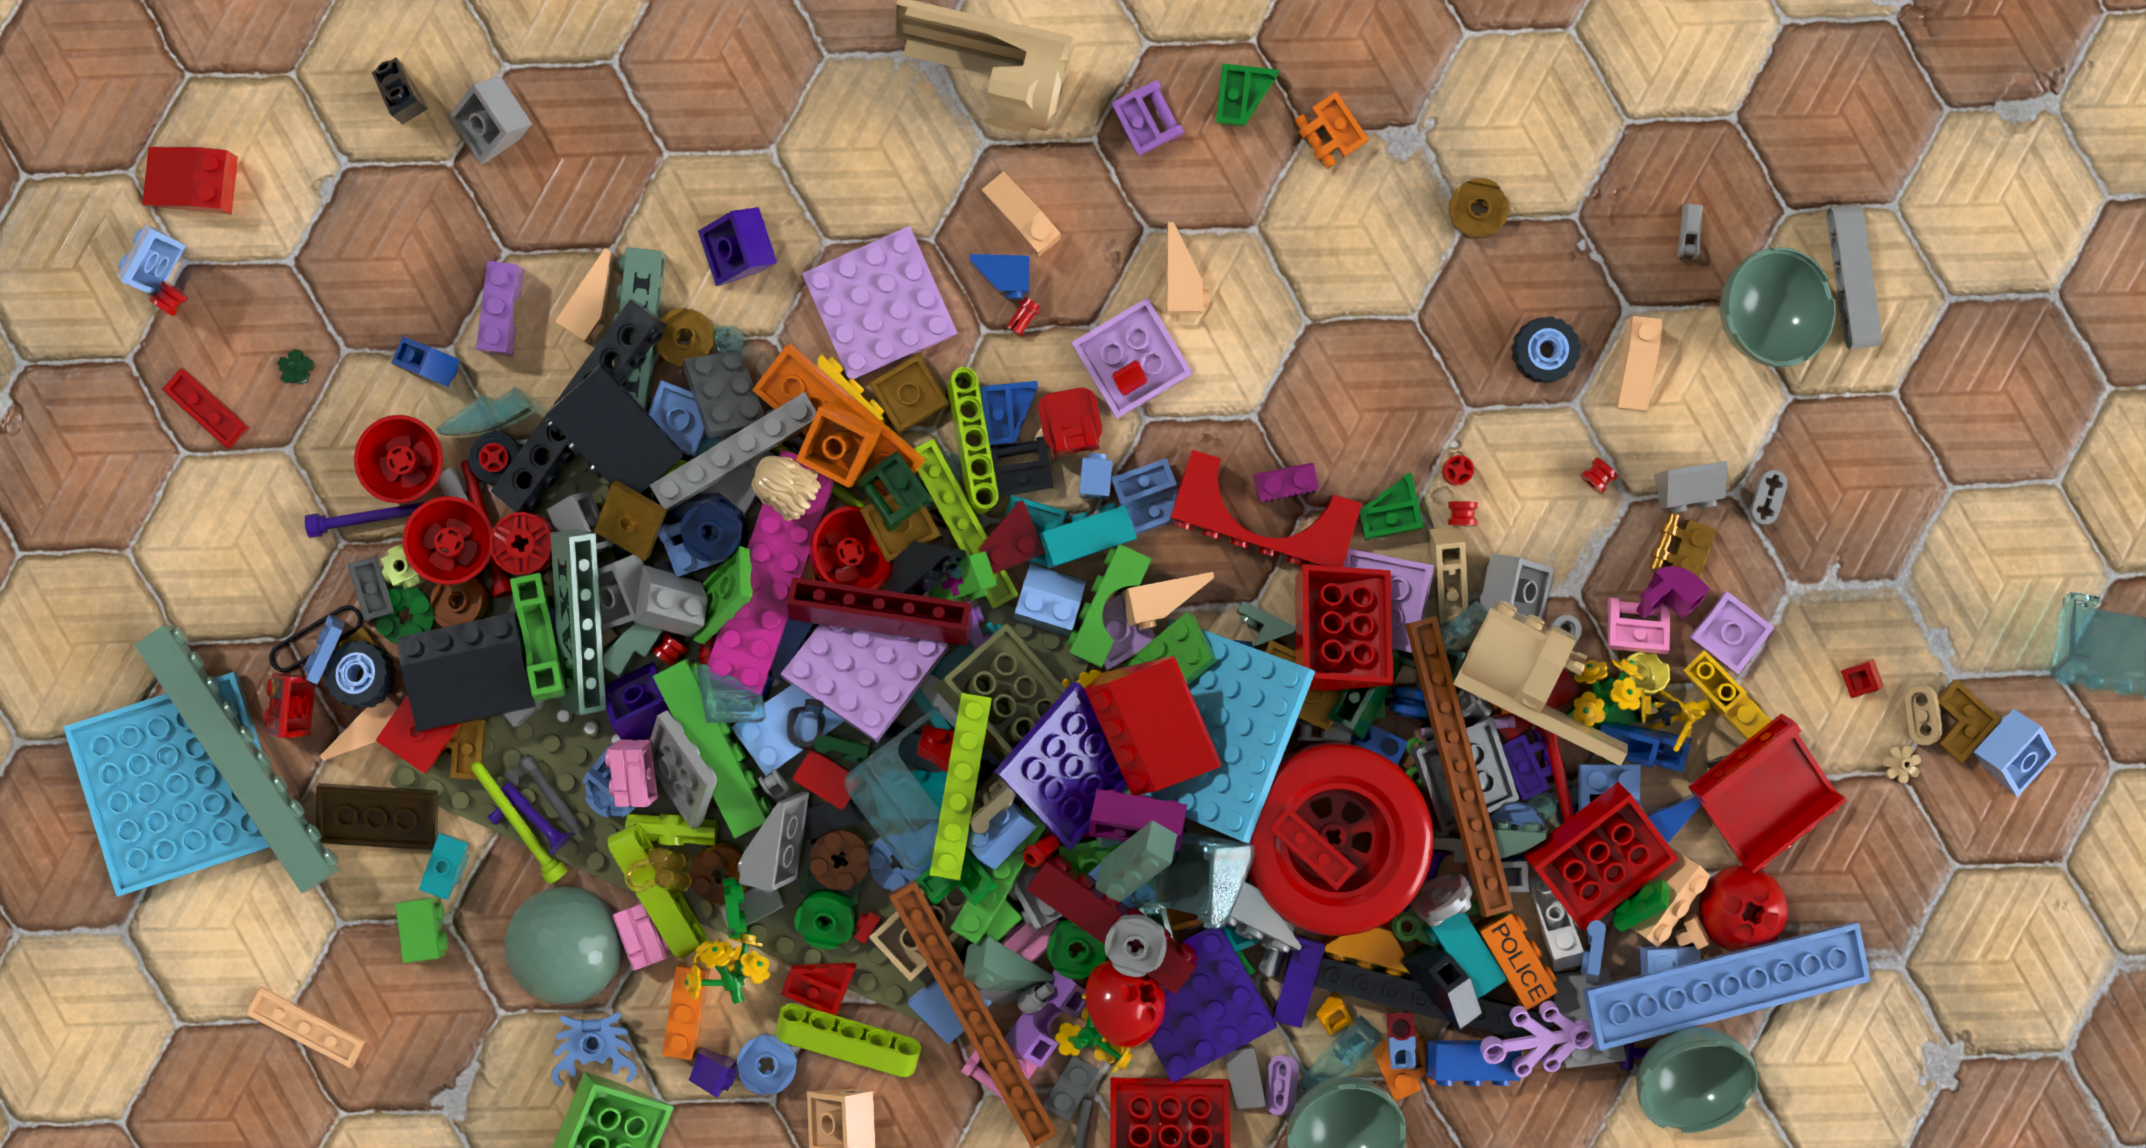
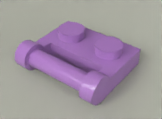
M1158 80L1111 103L1138 157L1185 133L1181 124H1177L1160 92L1162 87ZM1150 96L1167 129L1165 132L1160 134L1143 101L1145 97Z

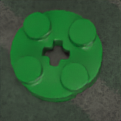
M403 586L388 590L394 614L375 619L377 631L388 641L397 644V637L434 629L436 624L434 607L431 606L430 598L423 590L416 587L404 589ZM405 607H408L409 613L413 614V619L407 620L403 624L398 615L400 611H404Z
M735 877L723 878L724 887L730 886V888H724L728 929H731L728 930L729 939L741 938V933H747L744 910L739 911L738 903H744L742 884H739V881L735 880Z
M809 892L798 906L794 920L795 928L798 932L800 930L801 934L805 936L804 941L819 949L837 948L838 944L844 941L847 942L852 936L856 924V916L852 909L853 904L850 899L832 892ZM827 916L832 921H829L828 925L822 924V919L818 917Z
M1070 920L1059 921L1048 937L1047 955L1049 961L1056 971L1066 978H1086L1097 965L1106 960L1105 945ZM1075 942H1080L1081 946L1085 947V950L1079 951L1078 955H1073L1072 949L1069 948Z

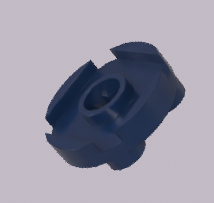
M706 499L692 506L684 515L680 524V532L683 538L682 543L685 549L693 557L709 562L729 557L740 543L741 530L743 528L742 521L729 506L712 499ZM704 525H714L717 528L718 537L712 535L710 538L705 535L707 530L704 528Z

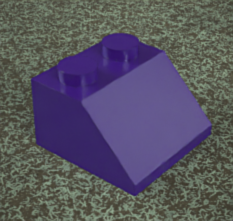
M759 207L730 211L698 230L716 286L760 273L777 263Z
M653 661L605 685V702L612 728L621 740L636 741L651 737L657 715L667 710L671 714L653 678L654 675L660 673Z

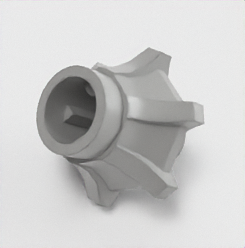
M1455 686L1463 718L1469 717L1476 721L1489 716L1492 711V704Z

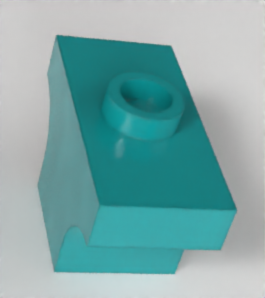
M442 832L439 833L418 890L448 900L454 887L461 881L470 856L467 854L470 842Z

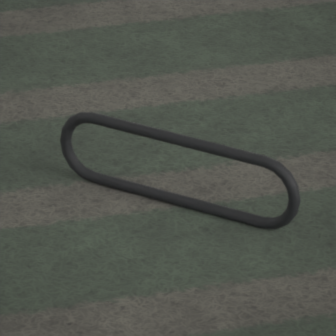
M345 605L328 614L335 616L341 611L352 610L358 617L357 625L341 635L337 643L360 628L362 615L356 607ZM328 615L273 647L269 654L271 666L279 672H288L306 662L310 654L289 667L281 668L276 665L274 654L282 646L325 622Z

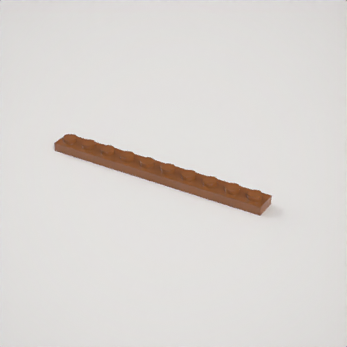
M1437 616L1405 624L1481 915L1482 917H1488L1514 909L1456 688L1453 685L1454 681Z
M915 879L889 893L888 896L1031 1148H1035L1058 1135L1057 1130L974 983L963 977L965 967Z

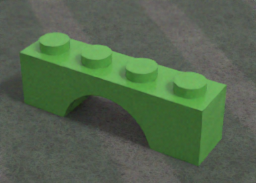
M1121 544L1117 546L1116 550L1110 548L1103 563L1108 566L1104 577L1097 576L1091 589L1092 592L1096 593L1091 604L1085 602L1078 617L1083 620L1079 631L1072 630L1066 643L1067 646L1071 647L1069 654L1102 668L1114 642V639L1108 634L1103 624L1102 613L1105 602L1112 593L1121 588L1140 586L1151 558Z
M540 573L512 578L510 583L525 645L526 667L532 697L538 702L566 696L544 579Z

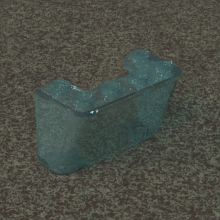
M2076 592L2067 594L2062 600L2050 676L2060 684H2082L2088 689H2110L2120 695L2137 694L2143 695L2146 699V618L2093 609L2100 603V597Z

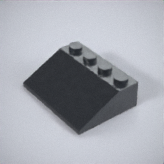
M514 612L397 637L400 668L418 732L536 707L535 699L531 694L527 673V659L519 618Z

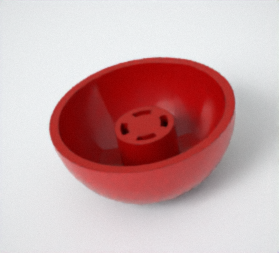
M406 415L386 416L372 423L360 436L354 452L355 472L362 486L375 498L389 503H408L425 496L438 482L444 465L443 449L434 431L422 421Z
M453 496L434 498L420 505L407 520L402 538L404 554L413 570L428 581L441 585L464 583L477 576L491 558L489 540L493 529L485 513L474 503Z
M846 506L835 509L823 517L814 529L809 553L813 569L821 581L877 589L890 576L894 560L886 562L860 512L861 507Z
M1736 865L1721 870L1707 882L1699 901V917L1709 938L1715 944L1725 950L1735 952L1775 942L1786 926L1788 903L1782 887L1770 874L1763 870H1758L1753 874L1743 865Z
M1107 960L1097 965L1088 978L1085 994L1087 1010L1095 1028L1107 1041L1119 1047L1133 1048L1149 1040L1160 1027L1166 1008L1164 990L1160 983L1147 974L1141 977L1124 975L1112 966L1111 960Z

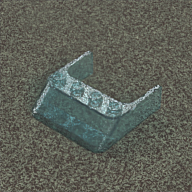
M937 706L852 769L844 780V788L847 794L900 865L909 871H918L932 862L940 810L901 760L898 754V747L904 738L940 712Z

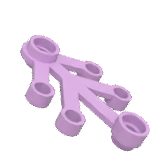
M1546 1001L1539 1007V1013L1543 1020L1554 1022L1563 1029L1552 1032L1531 1018L1525 1007L1516 1006L1509 1014L1513 1024L1517 1027L1525 1028L1534 1035L1507 1040L1488 1036L1483 1039L1480 1045V1052L1487 1063L1497 1064L1504 1060L1507 1052L1533 1048L1525 1057L1519 1056L1513 1060L1512 1068L1518 1077L1528 1076L1532 1072V1067L1540 1059L1547 1072H1556L1560 1069L1561 1063L1575 1048L1586 1049L1593 1044L1589 1021L1583 1019L1572 1021L1559 1012L1554 1002ZM1553 1009L1551 1013L1545 1014L1548 1010ZM1524 1014L1521 1018L1516 1019L1518 1015ZM1563 1043L1556 1052H1548L1554 1044ZM1550 1060H1555L1553 1063L1547 1064ZM1521 1065H1526L1524 1068L1518 1069Z

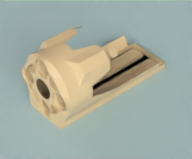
M897 0L896 37L907 40L904 56L982 73L990 78L987 100L1008 110H989L988 117H985V124L1018 132H1024L1030 127L1044 131L1053 128L1058 117L1069 70L1073 42L1072 36L914 0ZM973 75L971 87L982 90L984 78ZM971 113L968 115L978 121L981 119Z

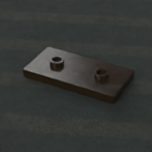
M319 783L316 786V828L321 835L319 840L323 844L433 850L438 835V790Z

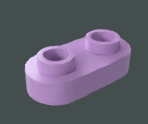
M1277 1055L1271 1059L1268 1066L1265 1102L1268 1111L1273 1115H1287L1295 1107L1299 1068L1296 1060L1290 1055Z

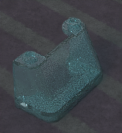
M1183 831L1180 851H1174L1172 862L1169 866L1132 893V905L1144 908V913L1161 914L1162 909L1165 908L1197 914V920L1204 922L1203 927L1222 928V923L1229 922L1254 861L1255 845Z

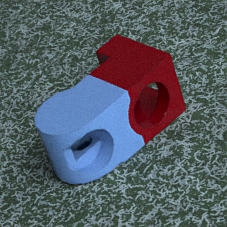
M1414 1013L1385 1014L1391 1070L1415 1069Z

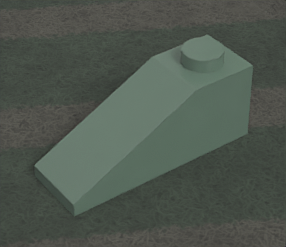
M989 936L982 938L978 945L973 943L967 948L963 977L984 990L1025 991L1031 986L1039 985L1042 987L1046 983L1053 982V975Z

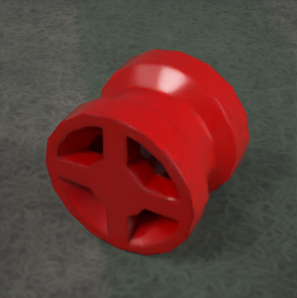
M163 280L159 285L160 290L158 293L152 294L149 300L158 308L174 317L178 312L177 307L179 304L185 303L188 297L176 287Z
M1456 455L1444 462L1441 473L1443 479L1448 484L1459 486L1467 483L1472 478L1474 466L1468 457Z
M1596 457L1592 461V467L1589 470H1584L1580 477L1594 491L1603 494L1606 491V485L1609 482L1615 481L1618 478V474L1606 462Z
M1448 502V508L1451 510L1448 526H1478V520L1475 518L1478 502Z
M665 632L662 636L663 641L659 645H655L651 651L663 662L673 666L678 663L680 656L687 654L690 649L680 643V640Z

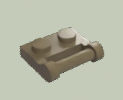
M994 772L975 791L970 823L972 830L979 834L989 829V821L999 811L1008 809L1016 796L1015 791Z

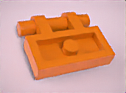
M1337 91L1311 108L1316 117L1315 120L1309 123L1304 114L1294 120L1300 129L1298 131L1303 139L1308 140L1315 151L1313 155L1318 161H1322L1326 169L1337 163L1330 154L1334 150L1338 149L1342 157L1345 158L1369 141ZM1321 127H1323L1331 139L1325 145L1316 133Z
M1414 1026L1415 1054L1420 1065L1415 1067V1069L1391 1070L1387 1038L1369 1045L1395 1101L1422 1090L1418 1078L1425 1076L1426 1040L1424 1036H1420L1416 1026ZM1426 1077L1430 1086L1435 1085V1080Z

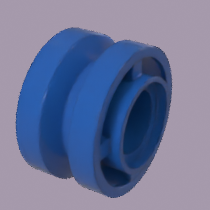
M1402 685L1401 688L1393 687L1392 695L1397 698V701L1390 703V711H1395L1396 715L1422 720V717L1429 718L1422 689Z

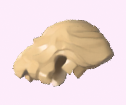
M767 456L761 459L751 482L752 489L761 502L772 506L776 512L782 515L785 521L800 519V515L804 516L805 509L811 507L807 500H815L816 496L814 494H817L818 490L821 489L820 483L816 480L818 472L801 467L799 463L793 461L790 457Z

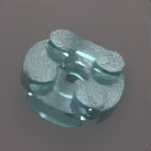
M1477 600L1440 630L1446 651L1457 642L1454 637L1457 636L1460 640L1463 639L1474 629L1471 624L1472 622L1477 625L1487 616L1488 611Z

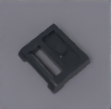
M1044 436L1036 437L1035 441L999 447L990 445L998 498L1054 488ZM1039 452L1040 460L999 467V458Z

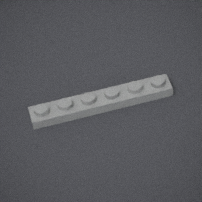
M803 392L650 484V487L661 506L668 509V512L810 427L817 411L807 394Z

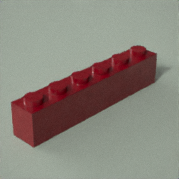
M792 577L786 602L790 620L968 646L973 621L972 604L968 602Z
M1052 853L1038 869L1026 889L1104 945L1109 929L1121 916H1145L1137 908H1129L1124 903L1111 899L1096 890V880L1087 873H1079L1072 868V864L1065 857L1055 856ZM1164 928L1167 941L1165 957L1156 970L1154 969L1146 974L1176 995L1196 968L1199 956L1196 955V951L1190 945L1184 942L1180 944ZM1134 939V941H1128L1127 943L1132 946L1131 951L1137 952L1139 948L1144 949V945L1140 943V940Z

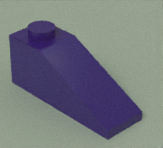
M1293 934L1302 947L1300 951L1289 950L1273 1019L1275 1022L1301 1028L1317 979L1325 944L1322 940Z

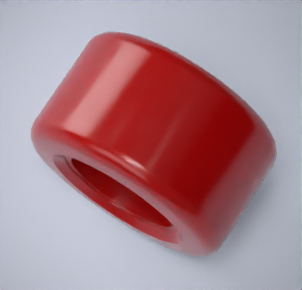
M1316 742L1296 747L1283 754L1249 844L1237 840L1242 867L1251 885L1259 889L1266 902L1280 917L1308 932L1328 936H1348L1364 933L1384 925L1400 914L1412 902L1422 887L1430 868L1433 853V827L1428 807L1418 787L1409 775L1390 759L1367 748L1349 743ZM1328 797L1331 800V814L1318 818L1310 805L1317 799ZM1349 801H1352L1363 811L1362 818L1352 824L1347 823L1341 816L1345 804ZM1287 805L1305 822L1311 824L1312 828L1325 840H1328V836L1325 834L1328 830L1332 832L1336 829L1338 830L1336 836L1339 838L1336 843L1329 841V843L1341 854H1346L1357 869L1337 891L1315 871L1306 867L1293 851L1267 829ZM1355 833H1371V845L1368 852L1362 853L1352 847V839Z

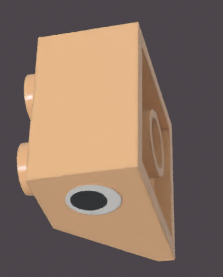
M859 1089L807 1091L809 1148H875L873 1091Z

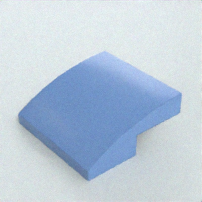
M1167 458L1111 477L1120 506L1126 505L1136 535L1175 522L1169 519L1178 489Z
M932 975L931 982L911 996L908 1000V1005L949 1044L965 1030L935 977ZM982 998L987 1008L993 1003V1001Z

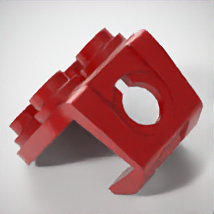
M1081 387L1045 395L1040 400L1038 412L1044 441L1048 447L1052 448L1054 459L1089 450L1090 452L1101 450L1099 438L1102 435V424L1095 394L1090 389Z

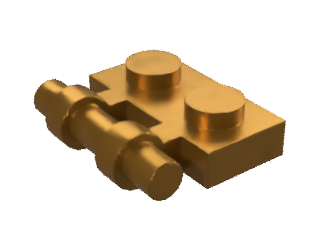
M1669 512L1666 523L1662 522L1660 528L1662 534L1657 548L1653 547L1650 555L1653 559L1649 568L1657 571L1666 562L1671 564L1670 566L1687 569L1700 579L1717 529L1690 519L1686 520L1684 529H1680L1677 527L1680 515ZM1673 537L1680 539L1675 554L1668 552Z

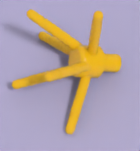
M1665 690L1657 692L1668 701H1678L1682 708L1678 715L1671 717L1670 722L1672 724L1680 720L1685 724L1673 748L1675 752H1678L1685 738H1690L1693 723L1700 720L1705 715V712L1710 710L1711 706L1706 699L1697 703L1694 701L1683 703ZM1655 702L1654 707L1661 708L1665 703ZM1660 721L1647 728L1658 730L1666 725Z

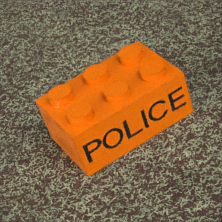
M1505 911L1498 916H1488L1473 924L1508 979L1505 981V984L1516 1003L1529 1010L1558 992L1554 986L1558 982L1555 975L1548 966L1546 967L1539 961L1538 958L1542 954L1533 940L1530 941L1523 934L1527 929L1518 914L1515 915L1513 911Z

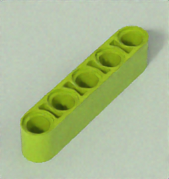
M960 367L949 378L947 391L967 501L973 512L984 514L989 512L997 503L998 489L978 379L972 369ZM955 378H965L969 383V388H959L956 385ZM960 407H971L974 417H964ZM966 435H975L979 440V446H970L966 442ZM978 463L982 465L984 475H975L971 470V464ZM976 493H986L989 496L990 503L988 505L980 504L976 499Z
M634 824L608 836L607 842L611 854L674 956L680 959L696 952L695 950L698 946L707 941L706 934L641 826Z
M793 1003L785 1004L780 1008L775 1028L776 1038L783 1043L899 1077L913 1075L921 1051L920 1043L914 1038Z

